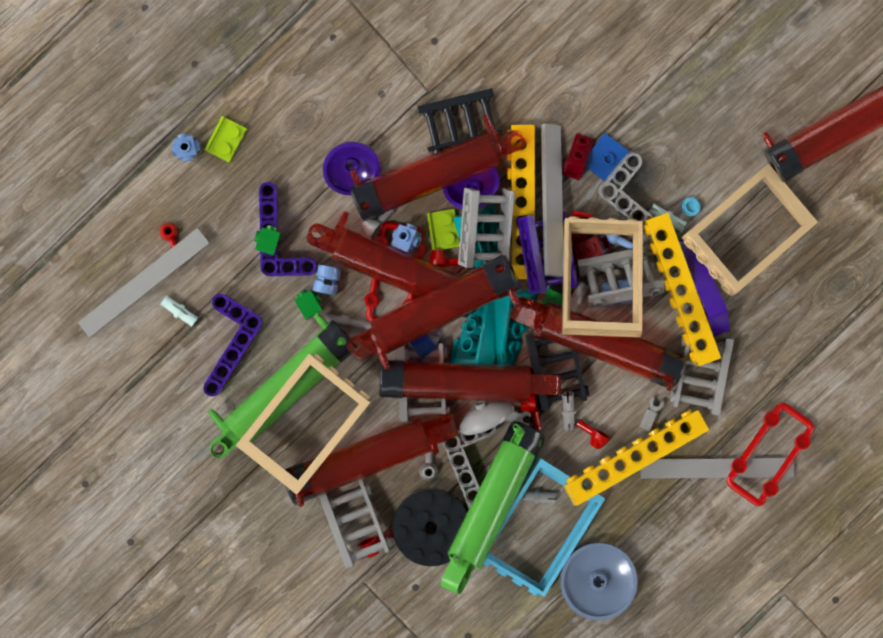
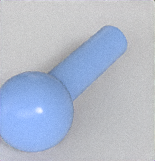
M606 234L610 244L618 243L629 250L633 249V243L620 235Z

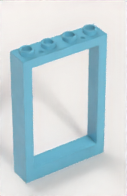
M537 457L497 537L538 471L561 485L568 483L566 479L570 476ZM582 484L583 488L587 490L588 487ZM597 494L587 500L589 501L588 505L539 583L490 553L484 565L488 567L493 565L497 568L496 572L506 577L508 574L513 578L512 581L520 587L524 584L529 587L528 591L538 597L540 594L545 597L605 498Z

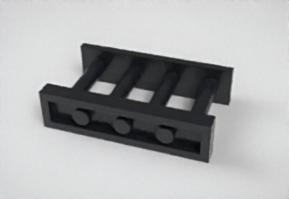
M492 88L417 106L419 116L423 115L427 120L433 146L427 147L428 153L432 152L433 155L440 154L446 148L487 138L489 141L500 139L499 135H503V130H496L489 104L490 98L494 97ZM477 101L482 104L488 133L477 135L471 111L472 103ZM461 106V109L463 108L470 135V137L460 140L452 114L453 107ZM442 110V113H445L451 142L440 144L433 117L435 115L434 112Z
M561 333L543 338L534 337L533 334L525 335L541 410L550 409L549 405L552 402L562 400L563 392L552 395L550 393L546 394L545 386H548V383L576 377L579 389L570 391L574 392V397L581 396L583 402L587 401V397L590 396L589 389L583 383L574 340H577V335H564ZM569 340L571 351L546 357L538 356L537 349L540 346ZM573 359L575 370L546 376V374L542 375L541 367H544L545 364Z

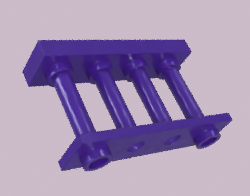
M563 211V238L565 218H567L565 211ZM533 215L518 218L517 223L530 295L547 292L546 286L563 283V277L544 278V259H541L539 250L544 245L543 240H538L536 229L543 228V220L534 221ZM571 246L572 288L578 286V275L575 269V263Z

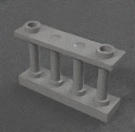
M464 188L459 265L473 268L475 260H492L503 254L510 261L513 205L515 204L514 191L502 188V195H480L479 190ZM480 203H501L500 215L478 214V205ZM478 222H500L499 234L476 233ZM477 241H498L497 253H475V243Z
M650 246L643 247V266L649 283L642 284V298L658 296L664 293V280L656 281L650 263L654 261V255L650 250ZM633 249L578 260L579 276H587L592 295H588L589 309L633 300ZM624 268L630 287L618 289L613 270ZM606 272L611 291L600 293L594 274Z
M682 337V353L686 356V364L696 366L695 363L693 364L691 362L690 357H688L689 345H685ZM724 338L723 342L716 343L718 351L721 353L720 361H712L699 366L714 369L717 372L716 380L710 381L685 376L684 367L675 391L671 392L670 402H673V407H678L679 402L707 407L710 410V414L720 415L734 340ZM699 339L696 342V347L704 348V341ZM682 383L711 388L714 391L713 398L708 400L680 394Z
M439 343V349L408 350L405 349V345H397V360H404L403 397L399 399L400 422H408V418L414 415L442 414V420H446V416H450L449 404H445L443 358H447V347H443V343ZM409 358H440V368L409 370V368L405 367V360H409ZM440 376L441 387L410 389V387H406V379H410V377ZM441 395L442 407L411 408V406H407V399L411 398V396Z
M362 480L358 481L360 489L334 499L329 498L326 494L319 497L347 570L355 568L353 563L357 559L382 549L385 550L387 555L391 554L389 550L392 548L389 537H384L369 497L372 492L368 483L364 484ZM364 495L367 503L366 507L341 517L339 515L335 516L333 509L336 506ZM369 513L371 514L374 524L347 535L346 533L342 534L340 527L344 523ZM376 531L378 532L381 542L356 552H349L347 545L350 544V541Z

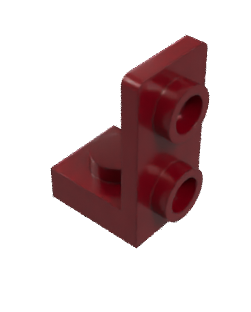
M576 133L563 167L562 175L580 180L594 142L593 138Z
M601 234L572 245L575 265L578 264V260L596 257L613 251L606 234Z

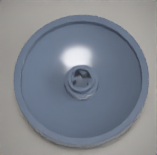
M607 543L586 544L576 549L564 564L560 576L561 591L569 607L580 616L591 620L611 619L624 612L633 601L637 591L636 569L630 558L619 548Z

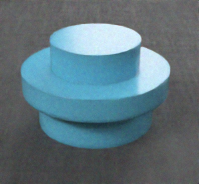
M694 197L686 198L681 206L682 211L687 216H695L700 212L701 204Z

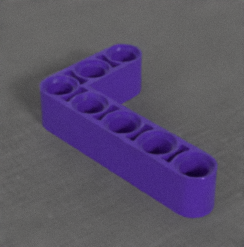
M264 182L259 188L260 231L267 224H272L275 228H278V191L271 182ZM266 186L273 187L274 191L271 196L264 195L263 190ZM272 205L274 212L271 215H265V206ZM279 244L275 256L260 252V268L266 276H311L317 270L316 262L310 258L279 259ZM269 262L275 265V270L272 273L265 271V265ZM287 262L294 264V270L290 273L284 270V265ZM312 262L313 270L305 272L303 270L304 263Z
M683 239L678 240L713 337L730 331L727 308L712 276L709 274L708 268L697 260L696 254L692 249L686 247Z
M217 294L212 298L213 308L241 326L204 383V393L210 397L221 393L263 325L262 318L224 294ZM219 297H223L226 300V304L222 308L216 305V300ZM236 307L242 310V315L239 318H235L232 315V311ZM252 317L258 319L259 324L256 328H251L248 324L249 319ZM242 333L248 336V342L244 345L238 341V337ZM231 350H236L238 353V358L235 361L230 360L228 357V353ZM221 366H225L228 370V374L225 377H221L218 374V369ZM211 382L218 386L216 393H210L208 390V385Z

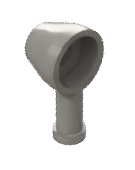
M387 205L384 210L385 214L380 215L377 219L373 218L363 221L361 226L370 238H374L379 233L380 227L391 213H394L390 206Z
M424 445L425 463L420 466L419 474L422 479L432 481L438 475V467L433 463L434 445ZM431 469L432 474L429 476L426 475L425 470Z

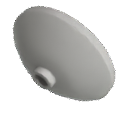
M506 400L479 401L463 418L460 430L465 435L487 431L505 421L513 413L514 406Z

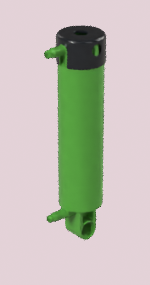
M316 313L314 318L323 328L316 334L317 336L224 420L213 409L208 411V414L222 430L210 443V451L213 457L223 458L236 447L237 443L308 354L314 355L316 353L324 360L323 364L329 368L331 365L335 368L358 348L356 343L336 321L332 320L328 323L323 316ZM310 365L250 442L252 443L325 376ZM217 444L224 446L221 452H215L213 448Z
M512 421L502 439V444L447 553L451 561L442 577L441 587L456 594H461L473 570H481L516 496L546 438L540 431L519 421Z

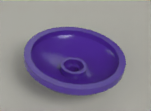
M345 142L335 146L326 155L322 167L323 176L327 185L332 190L342 195L351 196L350 187L370 178L374 184L376 183L380 174V162L376 153L369 146L360 142ZM349 161H352V162H353V164H351V165H348L347 163H348Z
M479 158L463 160L455 164L446 174L443 182L444 195L451 205L458 209H463L464 188L477 189L480 191V195H496L500 186L499 174L496 168L486 160ZM480 203L478 205V208H481L487 205L488 203Z

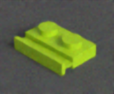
M222 116L204 150L230 163L247 129Z
M454 209L427 213L432 251L458 248L460 246L453 219L455 217Z

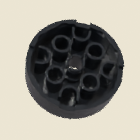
M424 488L413 492L401 502L394 516L393 536L397 547L406 558L422 566H440L450 562L451 560L447 553L466 517L467 511L457 497L442 489ZM434 522L437 528L435 531L429 532L426 529V524Z

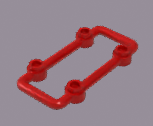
M385 222L380 227L379 236L374 240L376 255L370 291L364 298V302L367 305L366 319L374 324L406 328L411 323L412 313L417 310V303L414 300L421 258L427 251L424 245L425 232L421 227L415 226L417 227L416 231L422 234L420 246L415 249L413 254L414 260L407 300L402 304V309L405 312L404 320L373 316L374 308L379 304L380 300L377 290L384 250L389 246V241L386 238L387 230H395L400 224Z
M785 402L778 403L772 412L764 415V424L742 456L732 461L731 472L726 478L729 488L755 506H762L769 497L778 493V483L800 451L807 449L811 444L810 437L815 430L814 423ZM784 410L804 424L807 429L803 434L795 437V447L773 479L763 484V493L758 499L735 483L734 479L738 474L746 471V462L770 427L778 425L779 414Z

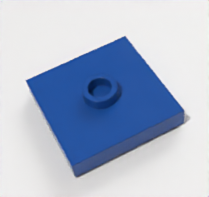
M604 133L590 151L585 167L605 181L622 158L630 152ZM634 156L629 157L628 164L632 161ZM622 171L616 173V180L623 173Z

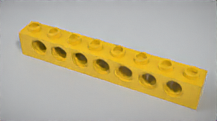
M511 125V130H507V141H511V149H507V160H511V168H507V180H511V187L507 189L514 191L515 204L513 205L509 252L511 255V265L518 279H527L525 265H518L516 262V257L523 255L522 246L516 243V238L520 236L516 218L533 215L535 221V125ZM518 140H523L526 143L524 150L516 148L515 143ZM518 159H523L526 162L524 169L516 167L515 163ZM523 178L526 181V187L518 188L516 180ZM519 197L526 200V206L523 208L516 205V199Z
M669 213L644 221L643 230L646 237H650V250L653 255L656 254L658 259L656 266L659 273H663L665 290L670 292L671 298H669L672 309H676L678 314L676 321L678 326L683 328L684 334L682 337L685 345L690 347L689 357L691 362L695 363L696 366H702L721 359ZM659 230L665 233L663 241H659L656 238V233ZM666 248L672 252L670 259H665L663 256V251ZM673 266L678 269V275L675 278L669 273L670 268ZM678 285H682L685 288V293L682 296L676 292ZM685 303H689L692 308L688 314L683 311ZM692 321L698 324V329L695 332H692L689 328ZM699 339H702L705 343L702 350H698L696 347V342Z
M689 409L681 414L682 418L678 420L673 418L666 422V427L661 430L656 428L648 433L650 436L643 439L640 437L632 442L633 446L620 448L616 451L617 455L612 458L607 456L601 459L598 466L594 467L591 465L583 470L584 474L580 476L575 474L566 479L568 483L564 484L563 487L573 505L578 506L709 431L700 412ZM682 423H685L688 427L686 433L681 431ZM666 432L670 433L672 437L669 443L664 439ZM650 441L655 444L653 452L648 449ZM633 451H637L639 454L637 461L632 459ZM617 460H620L623 464V468L620 471L615 467ZM601 469L606 472L604 480L599 478V471ZM584 479L590 482V487L587 490L582 486Z

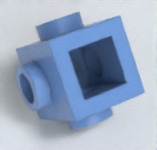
M188 133L177 135L178 139L173 140L174 145H171L173 156H177L179 160L188 162L194 160V157L199 156L200 145L198 139H195L192 135L189 136ZM182 144H188L187 150L181 149Z
M407 223L406 226L399 224L398 228L393 232L391 246L413 255L415 249L421 244L422 234L416 231L417 227Z

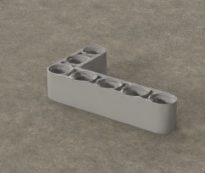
M629 153L622 158L600 185L598 193L604 201L627 220L633 219V213L639 210L642 213V218L639 221H643V225H645L644 221L654 217L622 191L642 165V158L639 154ZM631 156H634L637 160V164L634 167L628 164V159ZM618 171H622L625 175L622 182L616 180V173ZM606 186H610L613 190L610 197H606L603 193ZM621 198L627 200V206L624 209L618 206ZM659 230L656 233V238L662 241L665 233Z
M496 426L489 433L481 432L475 434L472 440H466L460 429L447 434L443 438L444 448L469 508L473 501L468 498V493L472 490L478 492L479 485L463 447L492 436L496 431ZM449 437L457 439L455 447L451 448L446 445V440ZM462 455L464 457L463 464H454V457ZM463 473L471 474L470 482L463 483L460 478Z

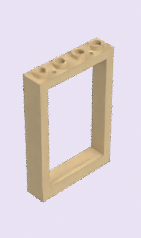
M768 163L684 234L682 239L686 247L692 249L696 254L697 260L708 268L709 274L719 281L723 291L733 296L818 222L785 182L780 180L778 174ZM762 179L801 227L742 279L737 281L698 234Z
M579 217L565 218L562 334L641 337L643 221L636 219L622 221L616 218L599 220L596 217L580 219ZM572 233L633 235V323L570 321Z
M316 353L314 355L308 354L236 445L295 494L302 490L371 403L368 400L370 396L362 390L360 392L356 391L353 388L355 384L347 378L341 379L338 376L340 372L331 365L329 368L323 364L324 360ZM311 365L359 403V405L300 479L297 480L252 444L250 440Z

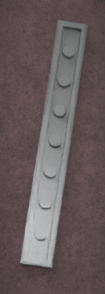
M542 124L544 276L563 277L561 126Z
M197 228L81 319L78 324L89 338L209 245L210 242L200 229Z
M738 458L658 459L640 470V478H727L731 472L732 461ZM749 458L746 462V471L738 474L736 478L774 477L786 458ZM794 462L783 477H794Z

